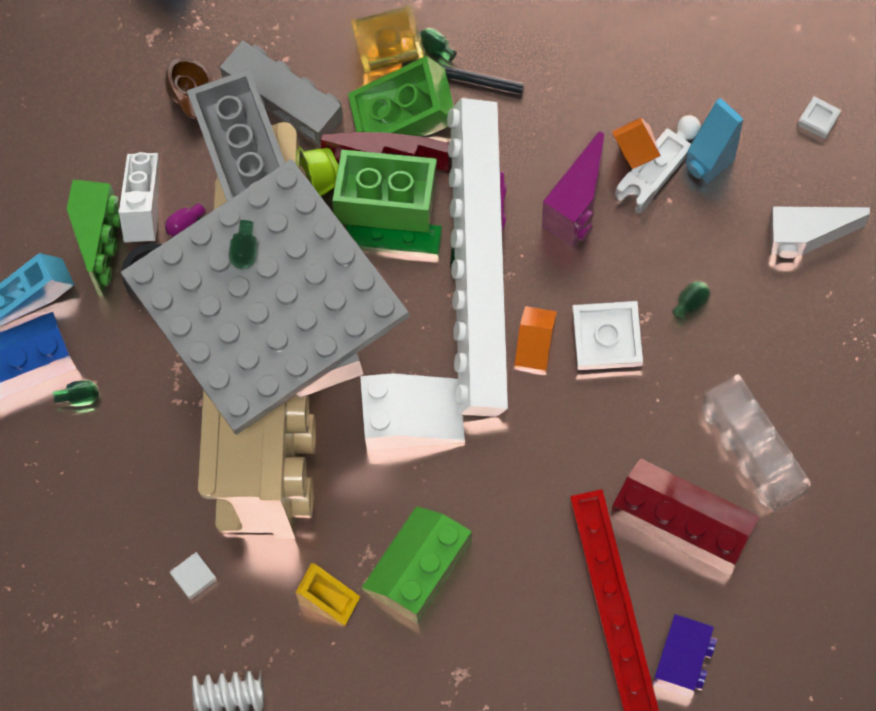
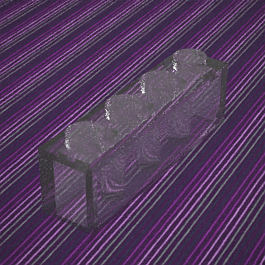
M739 374L705 393L702 406L704 416L709 423L715 422L721 431L719 436L727 450L734 451L739 459L737 461L739 469L746 478H752L757 486L755 488L756 494L765 506L769 504L773 512L808 492L811 485L810 480Z

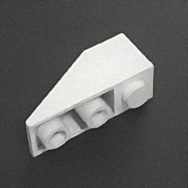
M139 152L127 154L119 208L124 242L156 241L159 182L158 153Z

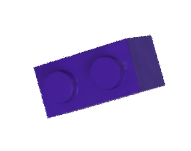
M674 614L653 686L692 698L695 689L702 690L707 675V670L701 669L705 657L712 658L717 642L716 638L711 637L714 626Z

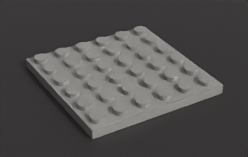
M292 159L121 271L127 284L235 435L410 317L408 310Z

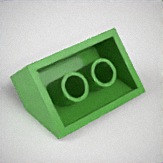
M416 506L361 587L362 590L418 624L471 545L472 531L442 513Z

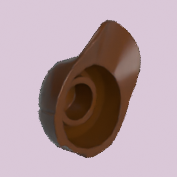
M174 59L168 65L165 78L168 96L175 103H179L187 116L197 119L187 90L212 82L210 73L204 65L196 60Z

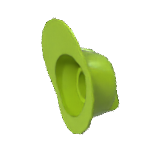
M300 147V166L304 168L308 181L322 197L335 188L339 165L329 148L303 151Z

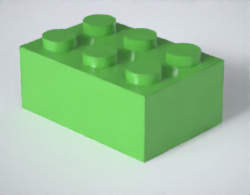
M342 150L332 200L334 215L341 224L429 233L437 182L436 159Z

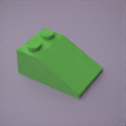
M428 56L348 93L356 132L395 133L421 137L431 135L448 127V112L454 107L445 68Z

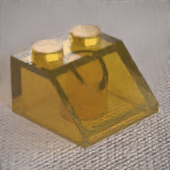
M411 5L351 20L356 46L365 72L426 56Z

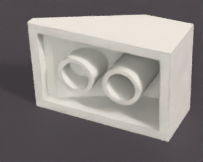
M394 373L360 376L367 451L465 443L463 415L459 414V404L455 401L458 379Z

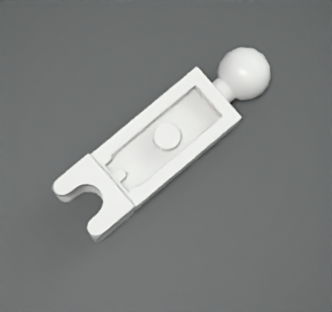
M691 115L684 116L677 123V133L666 128L656 141L661 156L628 172L616 188V199L622 201L627 195H636L637 206L635 212L641 214L651 203L656 193L687 157L691 144L686 140L695 139L701 128L700 121Z

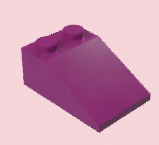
M600 130L543 200L542 228L572 248L579 240L584 241L593 229L591 223L594 216L593 211L603 160L605 133Z

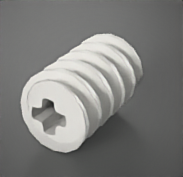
M260 670L258 680L254 679L251 671H247L244 681L240 680L237 672H233L231 682H227L224 674L220 673L218 682L215 684L210 674H206L203 685L199 684L196 675L192 676V696L195 711L196 709L197 711H209L210 708L212 711H223V707H225L226 711H236L237 706L240 711H249L251 705L255 711H262L264 706L262 671Z

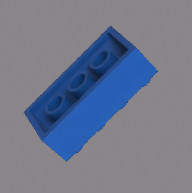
M53 312L0 333V399L76 369Z

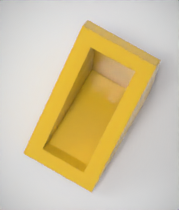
M314 563L310 564L295 592L299 605L343 626L346 625L360 599L358 594Z

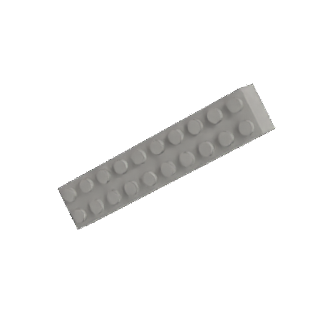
M250 68L187 90L227 201L285 163ZM357 353L297 393L298 398L363 375Z

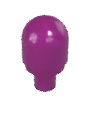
M197 203L190 209L186 207L178 209L166 219V233L173 238L197 222V219L204 215L206 210L200 203Z

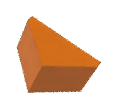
M642 118L612 131L632 169L661 156L651 127Z
M525 306L520 322L514 368L546 373L557 311Z

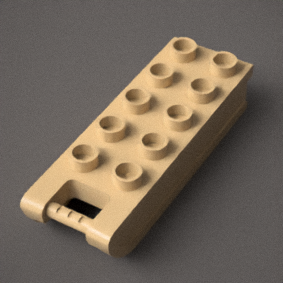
M288 122L272 125L285 163L292 159L307 178L304 168L299 165L300 146L295 128ZM218 176L215 181L214 210L227 202ZM203 390L198 491L205 499H217L215 525L219 532L273 533L275 539H295L296 518H312L314 501L313 480L307 477L306 458L299 457V454L315 453L316 420L314 414H309L308 395L298 398L297 394L235 435Z

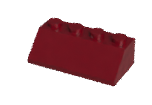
M641 458L627 476L612 505L611 517L729 575H732L760 519V516Z

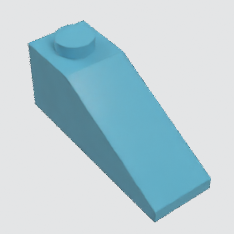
M721 98L713 105L689 147L686 158L687 168L690 173L698 179L702 178L707 184L735 160L743 124V118Z
M38 253L0 283V326L53 302L75 285L62 258Z

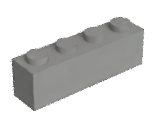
M242 40L220 66L222 78L250 68L265 110L283 122L290 123L295 130L321 146L320 139L322 135L332 134L343 120L341 103L334 95L330 93L325 95L316 89L315 84L306 77L299 78L292 73L282 61L275 62L267 57L266 52L255 44L251 46Z

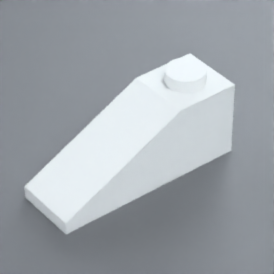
M773 207L769 219L770 255L793 258L866 226L870 215V208Z

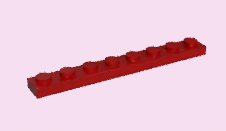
M603 489L570 496V503L622 711H659Z

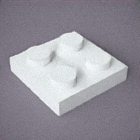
M637 301L573 305L577 370L643 365Z

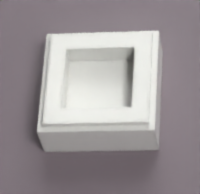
M813 96L799 119L798 126L826 139L839 118L841 110Z
M197 552L169 572L189 600H192L217 581L214 574Z

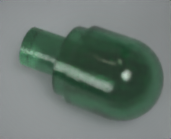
M425 28L418 34V46L431 57L440 58L442 56L449 62L456 57L457 51L449 47V40L438 30Z
M240 220L239 232L233 234L230 240L229 261L238 269H247L256 260L258 243L257 238L252 235L254 222L249 220Z
M693 281L688 284L677 298L679 304L672 310V314L677 319L682 320L687 313L694 314L698 312L710 298L708 285L702 281Z
M88 379L73 381L71 384H66L67 389L53 391L55 404L69 402L70 407L91 405L99 396L98 386L95 382Z

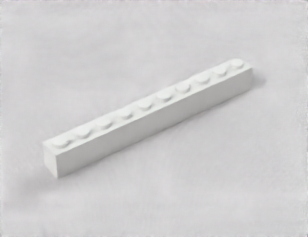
M461 98L449 110L447 117L448 127L451 128L448 155L452 157L449 185L453 187L450 216L454 218L451 246L455 248V260L452 263L451 273L456 282V290L452 298L453 309L456 310L457 318L453 328V337L457 341L454 369L458 372L455 401L459 404L460 415L497 417L508 409L497 102Z

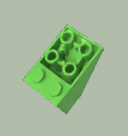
M73 179L66 209L88 274L98 296L103 297L105 286H110L112 279V268L109 267L111 257L116 256L118 240L115 238L116 229L121 228L118 196H115L109 183Z

